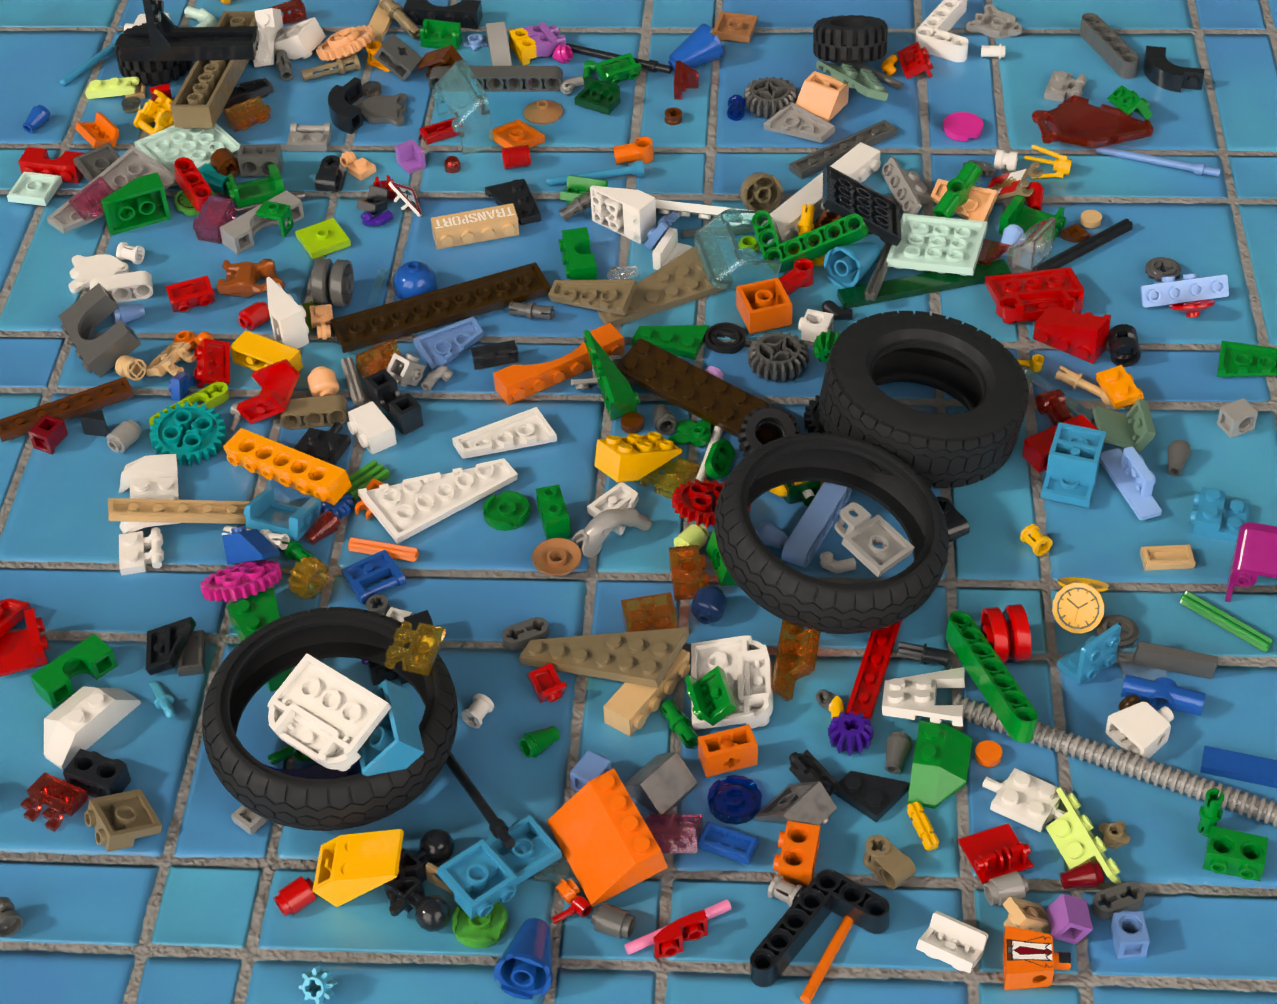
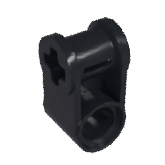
M329 155L322 159L319 171L315 177V188L317 191L338 192L341 179L343 178V173L339 169V157Z
M938 496L937 499L947 523L949 542L969 534L970 528L966 518L957 511L947 498Z

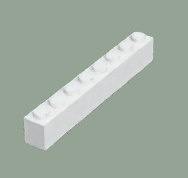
M860 142L833 163L831 167L861 183L880 168V151ZM823 172L770 213L777 224L782 243L798 234L799 229L797 225L801 219L803 204H806L807 208L808 204L816 207L813 222L824 211L822 206ZM764 221L761 226L765 225L767 221ZM770 239L767 244H770L773 239Z

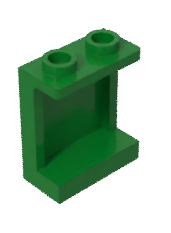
M276 164L268 165L270 177L236 184L233 175L229 174V181L226 182V187L231 202L235 201L237 208L263 203L284 192L283 179Z
M1016 195L1000 216L999 234L1003 235V230L1006 227L1015 224L1023 229L1024 242L1047 248L1051 241H1055L1059 229L1064 228L1066 223V217H1064L1065 209L1060 207L1057 213L1052 215L1024 206L1025 196ZM1046 221L1032 237L1027 238L1037 228L1035 225Z

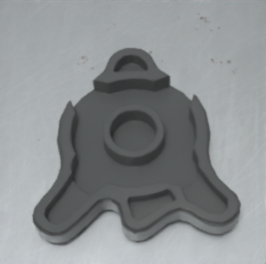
M404 93L393 96L378 95L365 99L356 107L361 108L362 118H367L368 123H389L403 126L405 123L403 115L407 112L406 106L403 104L408 99Z

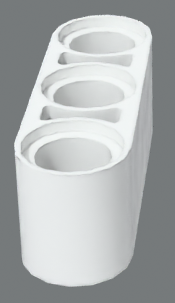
M147 271L93 278L90 282V290L100 283L112 294L117 303L143 300L151 297L153 294L152 275Z

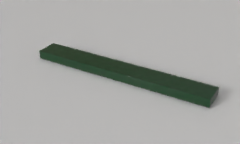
M1004 259L976 264L973 276L930 272L883 281L875 301H867L865 299L866 295L864 293L868 284L838 289L837 296L843 309L982 284L985 283L986 276L1011 274V271Z

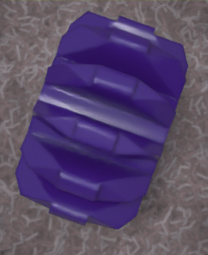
M852 710L847 715L840 712L839 717H833L828 728L831 747H837L838 753L847 751L849 757L854 751L861 755L863 749H869L873 739L874 731L872 730L873 727H871L870 719H864L863 713L854 715Z

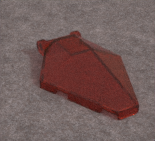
M1076 95L1071 96L1055 109L1050 111L1037 110L1032 114L1034 123H1037L1040 129L1041 139L1046 144L1055 142L1096 149L1149 137L1153 133V127L1149 119L1142 121L1132 118V113L1126 115L1120 109L1102 104L1099 108L1088 104L1089 99Z

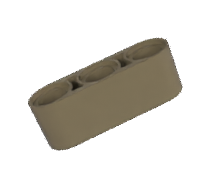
M341 395L290 399L286 410L281 413V425L288 430L333 426L334 422L344 424L347 421V400Z

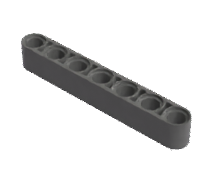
M435 66L430 72L428 85L431 90L437 92H554L560 90L563 70L558 66H457L451 70L449 69L450 66Z

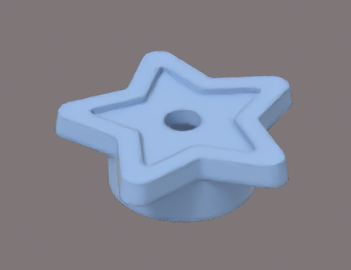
M474 33L468 36V41L463 43V46L471 47L473 51H476L480 47H487V43L484 42L485 36Z

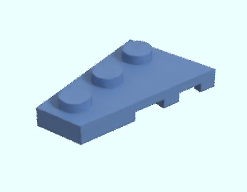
M473 316L413 339V344L430 372L440 366L447 365L482 339L483 330Z

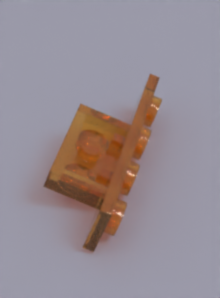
M782 620L771 689L786 701H790L793 699L795 681L815 671L821 632L814 629L804 631L803 627L791 624L788 620Z

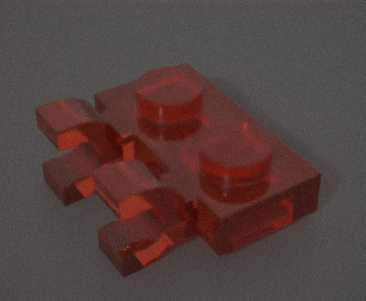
M44 772L27 790L29 797L21 803V807L27 810L24 813V818L34 822L41 812L42 805L49 806L42 813V816L48 819L45 827L55 832L61 825L63 815L67 814L72 817L89 797L86 790Z

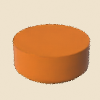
M985 740L977 744L975 760L978 764L984 767H995L1001 762L1002 748L998 743Z

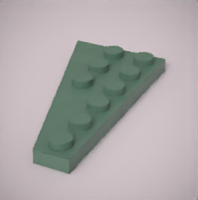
M817 60L815 68L823 70L822 72L831 74V77L844 84H847L848 81L850 88L857 89V92L866 97L887 101L888 92L875 74L872 73V70L866 68L856 70L850 64L842 63V66Z

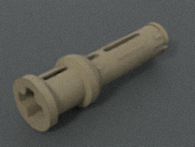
M379 0V7L383 10L385 9L391 19H395L414 40L420 38V28L403 12V7L394 0Z
M355 53L351 57L337 58L335 62L302 69L301 74L305 82L336 73L344 75L348 71L356 69L360 71L361 67L358 56ZM353 62L352 65L345 66V64ZM329 69L328 71L313 74V72Z

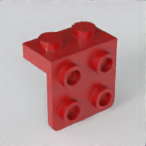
M34 608L24 610L26 629L7 633L0 638V677L48 664L45 650L49 649L46 635H42V632L45 631L42 617L37 618Z

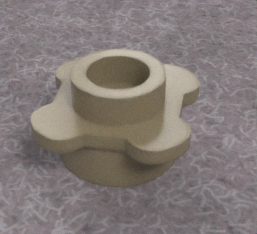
M1116 821L1115 823H1101L1099 825V831L1103 834L1102 841L1107 847L1117 849L1130 842V836L1126 834V824L1124 822Z

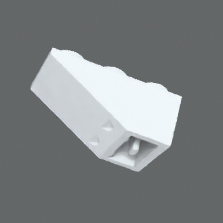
M593 185L590 187L592 221L639 244H642L649 238L646 236L653 226L656 227L655 197L634 189Z
M267 277L268 309L275 341L296 349L309 344V328L305 322V309L302 305H298L293 297L282 289L279 283H275L270 277Z

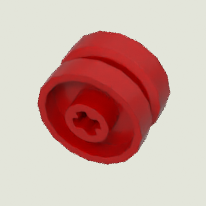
M1022 604L1006 605L1003 612L999 607L983 608L981 613V632L1001 661L1006 663L1008 657L1014 662L1029 660L1031 655V633L1028 617Z

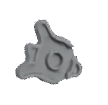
M986 4L984 6L985 14L976 13L975 20L966 23L967 31L980 32L992 38L1017 36L1022 34L1023 27L1018 21H1015L1016 17L1014 15L998 10L993 4Z

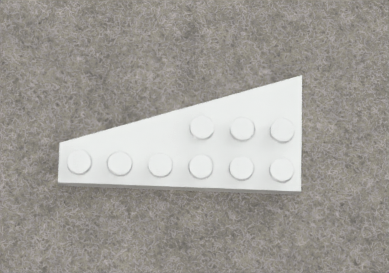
M503 458L476 464V467L470 469H452V472L441 475L438 472L405 479L402 483L391 486L386 483L379 485L377 489H358V496L398 544L516 481L518 474Z

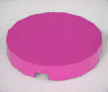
M956 112L944 119L942 129L950 139L964 142L968 141V138L977 139L982 134L983 121L975 114Z

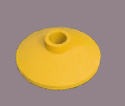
M1063 577L1058 579V584L1062 587L1074 582H1080L1095 587L1099 593L1109 589L1107 583L1094 579L1080 577Z

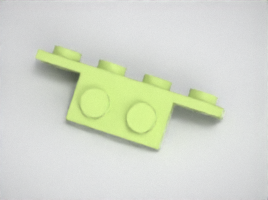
M1061 787L1058 788L1056 792L1068 812L1047 825L1046 829L1068 867L1071 869L1088 860H1091V862L1098 860L1107 877L1114 884H1121L1122 882L1117 875L1121 872L1119 867L1111 857L1109 859L1106 857L1104 852L1107 850V847L1098 835L1094 837L1091 832L1094 826L1085 814L1081 815L1078 808L1081 807L1078 799L1073 793L1068 795Z

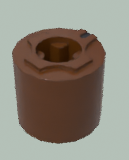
M220 148L212 154L210 163L218 173L225 176L232 174L233 178L240 174L238 159L229 149Z

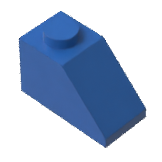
M246 526L231 528L232 533L222 535L227 564L262 560L280 555L279 550L257 529L246 530Z

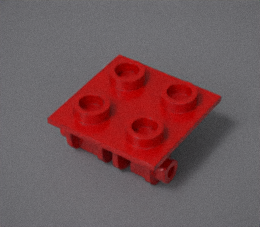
M1009 823L958 839L962 850L982 884L988 883L991 878L1014 871L1019 873L1034 867L1027 856L1031 854L1028 843L1023 844L1019 842Z

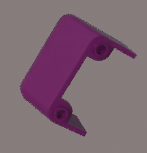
M1253 522L1244 523L1240 526L1229 570L1225 602H1230L1234 585L1250 587L1257 582L1258 575L1277 578L1276 526Z

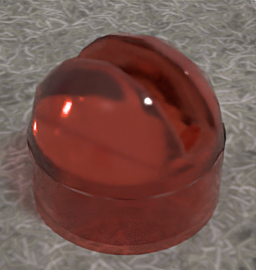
M449 156L445 159L444 167L447 173L453 174L461 170L460 161L457 157Z

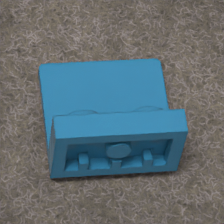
M1116 623L1098 637L1093 635L1057 660V668L1078 685H1081L1088 679L1092 680L1100 670L1106 666L1110 667L1116 661L1122 626Z

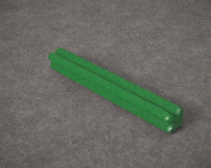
M1186 591L1181 596L1180 603L1263 652H1267L1272 647V638L1190 591Z

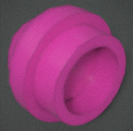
M561 44L556 47L552 57L559 63L565 64L572 60L573 52L569 45Z

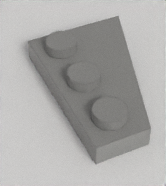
M793 102L783 107V110L777 112L764 123V130L819 143L824 142L835 133L834 125Z

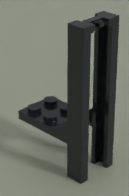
M142 0L147 28H126L125 36L128 42L121 43L120 46L123 62L255 60L260 38L258 26L176 27L164 13L163 0Z

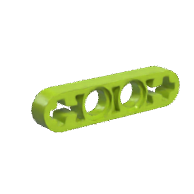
M215 382L177 403L184 407L186 401L189 406H193L194 402L204 401L203 404H206L208 410L226 402L230 397L229 389L226 383ZM176 403L169 407L176 409ZM167 408L161 412L168 413ZM159 412L151 416L149 419L150 425L154 424V418H160Z

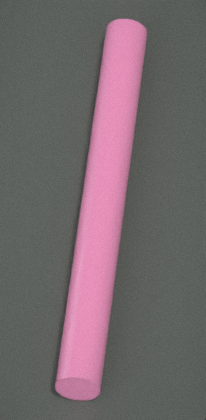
M726 899L703 910H705L709 920L731 910V905ZM665 927L624 944L627 954H633L653 945V937Z

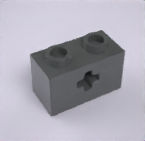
M393 33L374 55L375 59L402 81L407 79L422 59L420 55Z

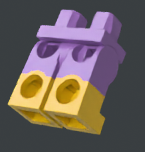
M545 22L539 23V26L532 25L508 31L509 48L523 66L530 64V59L553 55L558 45H566V38L563 34L559 35L558 27L556 25L548 27Z

